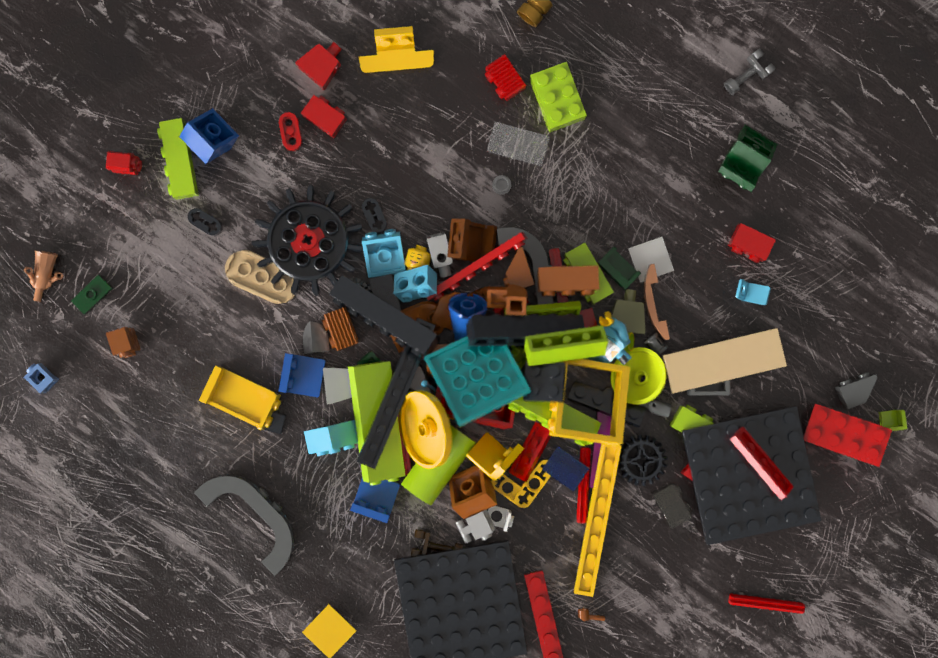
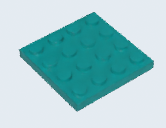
M468 336L424 357L459 427L531 392L507 346H469Z

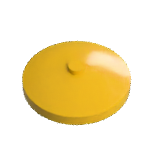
M418 390L407 394L399 411V426L405 448L411 458L421 467L426 469L439 467L447 461L452 446L451 427L447 414L439 400L428 391Z

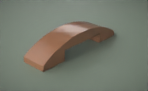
M650 264L644 280L645 307L656 332L663 340H669L666 320L658 322L651 284L658 283L655 264Z

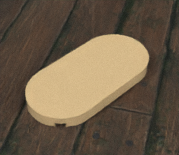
M242 250L228 258L225 272L230 283L235 284L234 286L276 304L287 303L295 297V295L291 294V286L294 279L285 275L276 286L271 283L273 276L279 271L275 263L261 269L258 267L257 263L265 259V257L252 251Z

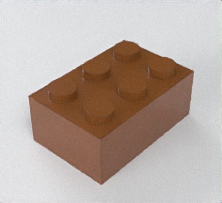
M598 266L539 267L537 269L538 293H542V297L554 296L555 293H562V296H573L575 292H581V295H593L595 291L599 290Z

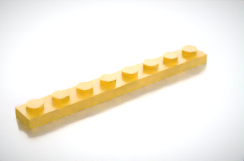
M601 443L574 594L591 597L594 595L621 445L615 446Z

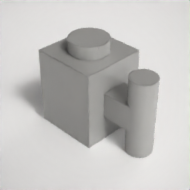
M487 509L466 518L467 526H465L462 519L455 522L465 544L472 541L470 533L473 534L475 540L481 538L483 541L490 538L496 529Z

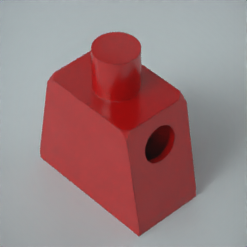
M335 42L327 49L317 44L297 60L295 64L325 91L341 65L335 57L342 49Z

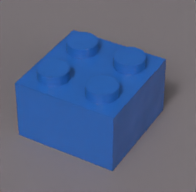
M212 108L187 122L179 137L207 164L229 151L239 135Z

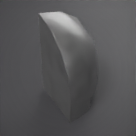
M310 321L304 329V354L329 352L327 332L317 322Z

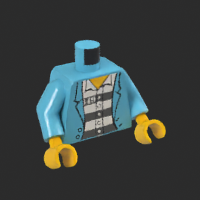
M605 312V318L600 316V324L604 327L608 339L606 354L586 359L611 363L616 358L625 365L632 358L624 350L630 343L626 325L613 318L610 312Z

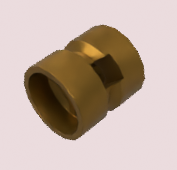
M527 0L528 3H523L517 13L529 25L537 27L543 19L542 14L548 13L553 6L550 0Z

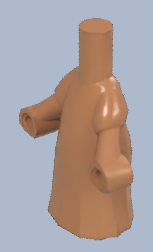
M35 250L34 274L31 267L24 268V272L30 278V284L35 288L34 301L41 302L43 290L48 289L53 282L63 278L61 272H55L54 276L51 277L55 261L58 257L56 253Z

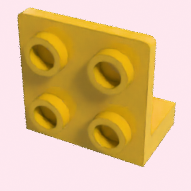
M486 432L466 456L495 482L524 448L518 443L514 448L509 447L506 449Z

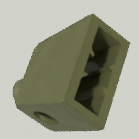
M625 289L624 300H615L611 316L624 323L627 332L645 334L644 303L635 302L636 290Z

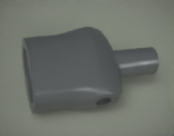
M655 399L640 405L647 407L651 413L668 417L671 411V404Z

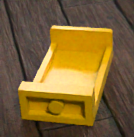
M215 366L199 401L229 413L258 427L260 430H265V427L269 428L273 421L271 417L273 411H277L281 404V400H279L281 395L221 366Z

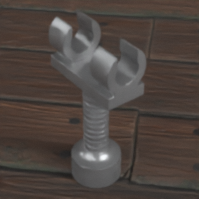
M760 48L746 59L752 67L735 80L730 78L724 82L726 90L731 95L740 90L739 85L756 72L763 80L776 69L772 63L765 69L761 67L757 60L763 56L764 52Z

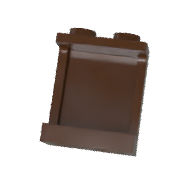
M451 219L447 257L470 262L477 261L495 249L497 226L470 222L471 220Z

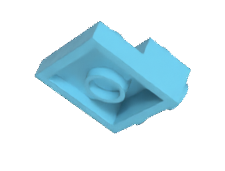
M388 229L384 231L385 234L377 235L376 232H369L365 234L366 237H362L368 278L406 271L400 231L396 232L395 229Z

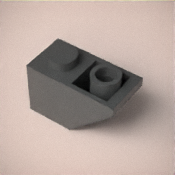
M865 372L857 375L858 379L851 381V378L839 382L840 385L836 386L835 389L843 409H850L867 402L877 380L876 374Z

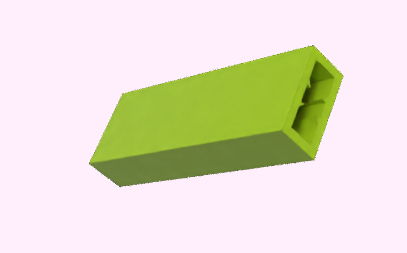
M390 361L348 366L359 453L391 380L392 370ZM398 416L376 468L372 469L361 464L363 481L370 483V485L381 484L382 480H388V482L398 481L399 477L405 476Z

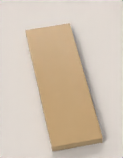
M778 328L663 355L672 393L787 366Z

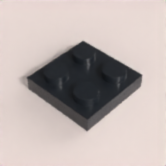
M526 361L525 380L531 392L524 395L523 400L528 402L563 403L566 363L555 362L528 366Z

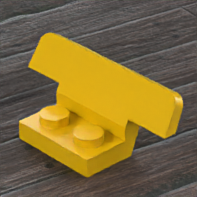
M412 26L375 29L377 55L359 57L360 67L364 73L428 68L434 63V50L415 52Z

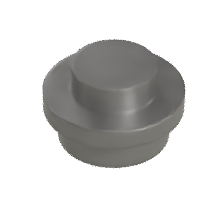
M504 175L497 176L492 183L493 190L500 195L508 193L511 189L510 179Z

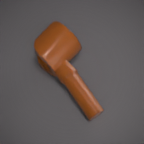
M587 608L578 609V617L583 621H588L589 619L605 621V616L589 615V609Z

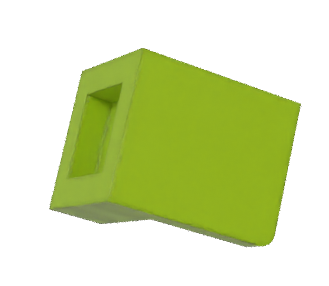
M895 409L879 412L880 426L892 429V431L907 429L905 410Z

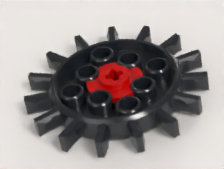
M309 185L307 200L296 202L294 193L289 188L286 189V195L290 205L281 210L271 200L267 202L270 210L277 214L271 223L262 219L255 220L256 225L260 228L268 229V235L266 240L252 241V246L256 248L268 247L270 256L260 260L257 265L261 269L275 263L279 271L271 280L274 286L280 283L281 279L287 275L294 279L291 286L292 295L296 296L299 291L300 282L304 281L312 283V292L316 297L319 296L320 292L318 280L328 277L332 285L335 286L338 279L333 273L340 266L348 272L355 273L356 268L346 262L345 258L348 251L363 252V246L349 244L348 234L357 233L363 229L361 224L345 226L342 219L353 210L350 204L338 213L330 207L335 199L336 194L334 191L331 190L325 202L321 203L314 201V187ZM291 214H299V220L291 222L289 220ZM309 219H318L317 226H308ZM329 223L337 225V229L334 232L326 230ZM288 231H292L295 234L294 238L290 241L284 239V235ZM305 238L311 239L310 245L305 243ZM324 241L332 243V247L329 250L321 248ZM282 250H288L290 254L288 258L281 259L279 253ZM302 254L308 256V261L305 264L298 263V257ZM320 259L327 261V265L323 269L316 267V263Z

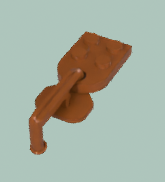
M488 287L480 288L467 294V296L473 297V294H476L487 302ZM453 292L443 296L438 304L423 301L403 309L401 312L415 321L416 318H420L435 325L433 332L439 335L444 327L453 330L448 305L451 297L461 293ZM391 335L398 352H402L404 347L396 343L395 340L397 338Z

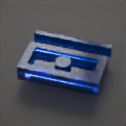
M558 446L542 468L543 471L572 491H575L590 469Z

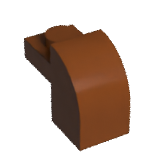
M508 284L507 287L487 288V308H506V315H526L527 291L525 288L513 284Z

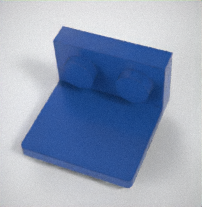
M285 353L278 392L319 397L323 379V368H325L326 361Z
M362 477L350 511L387 523L400 484L382 480L381 484L370 485V483L364 482Z

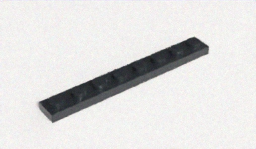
M416 318V322L433 332L435 325ZM407 345L402 351L356 462L375 469L422 359V356L420 358L411 352L412 348Z

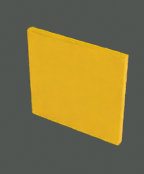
M328 604L302 633L328 658H331L357 630Z

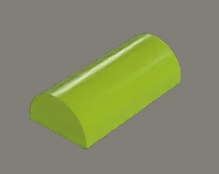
M451 424L452 446L447 461L443 465L432 469L423 468L416 463L401 483L409 492L431 506L463 463L468 452L477 443Z

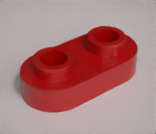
M286 112L279 118L282 143L287 150L296 151L302 145L299 121L293 113ZM288 120H292L291 126H286ZM291 139H296L294 145L289 143Z

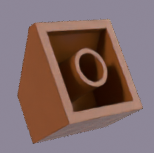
M523 247L518 249L505 274L506 278H503L505 287L508 284L518 285L525 289L534 286Z
M475 465L459 472L450 479L449 488L452 508L463 519L497 505L492 482L489 476L478 466Z

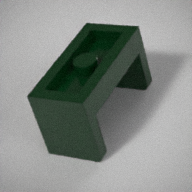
M614 246L597 264L617 285L625 290L641 272L636 271L616 251L617 248Z

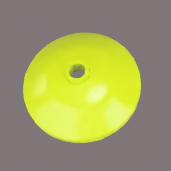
M638 347L633 348L632 351H626L632 358L625 365L618 360L614 363L630 367L627 403L633 405H642L654 400L663 390L667 378V371L662 358L650 349ZM611 372L613 390L615 389L616 372ZM645 376V380L641 382V377Z

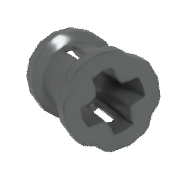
M657 332L644 341V344H647L658 355L668 348V345H664L658 337Z

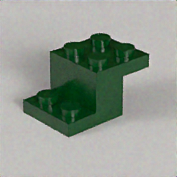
M744 125L737 140L726 154L718 172L726 179L736 182L741 188L752 192L760 175L771 162L778 144L749 126Z

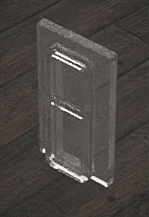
M494 122L487 152L542 166L550 137Z

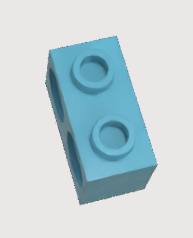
M429 265L394 274V295L403 303L437 294V273Z

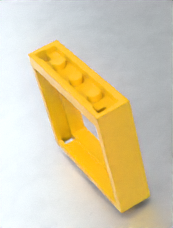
M585 359L562 361L566 363L565 386L568 365L616 372L610 436L561 429L564 401L563 403L550 402L552 415L548 420L549 436L615 446L623 444L630 367Z

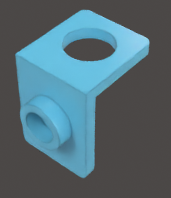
M740 279L735 297L741 301L765 306L767 305L771 288L769 286L748 283Z

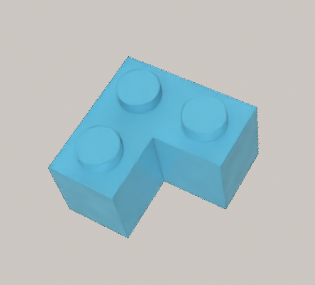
M355 420L304 431L308 453H317V456L340 452L341 447L344 450L355 448V444L358 443Z

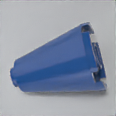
M461 293L451 297L448 308L455 342L467 336L466 324L471 316L476 314L486 315L487 302L479 295L473 294L472 297L467 296V293Z

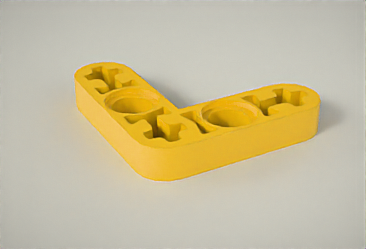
M548 459L538 462L529 479L522 486L505 474L498 478L499 480L501 477L505 478L500 482L499 487L495 486L498 482L493 480L491 482L494 489L518 507L526 508L533 502L553 474L554 464ZM547 463H549V468L551 470L549 472L545 471L542 476L546 477L544 480H542L540 476L535 475L536 471H538L539 474L542 471V464L546 465ZM532 478H537L540 481V485L536 489H532L529 486V481ZM506 482L513 485V490L510 493H505L502 490V486ZM526 486L527 489L533 492L534 494L533 496H531V494L529 493L526 497L528 502H523L522 504H520V499L518 498V496L525 495L527 491L523 489Z

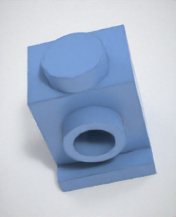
M42 363L31 365L24 376L39 393H47L59 380ZM40 374L45 376L43 380H40Z

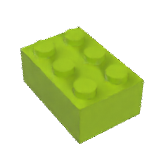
M567 62L530 75V82L549 133L585 120L587 115Z

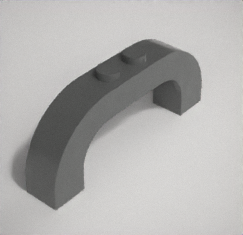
M511 227L497 229L499 246L520 232L525 233L528 239L524 241L525 245L522 247L532 263L537 305L553 303V296L542 297V293H538L537 269L539 267H552V265H548L547 255L542 244L536 237L525 230Z
M222 475L201 485L194 494L206 506L211 505L222 494H237L272 528L275 535V546L261 563L275 576L287 564L294 548V532L290 521L281 511L282 507L276 501L272 502L268 498L269 494L262 487L258 488L253 482L241 476Z

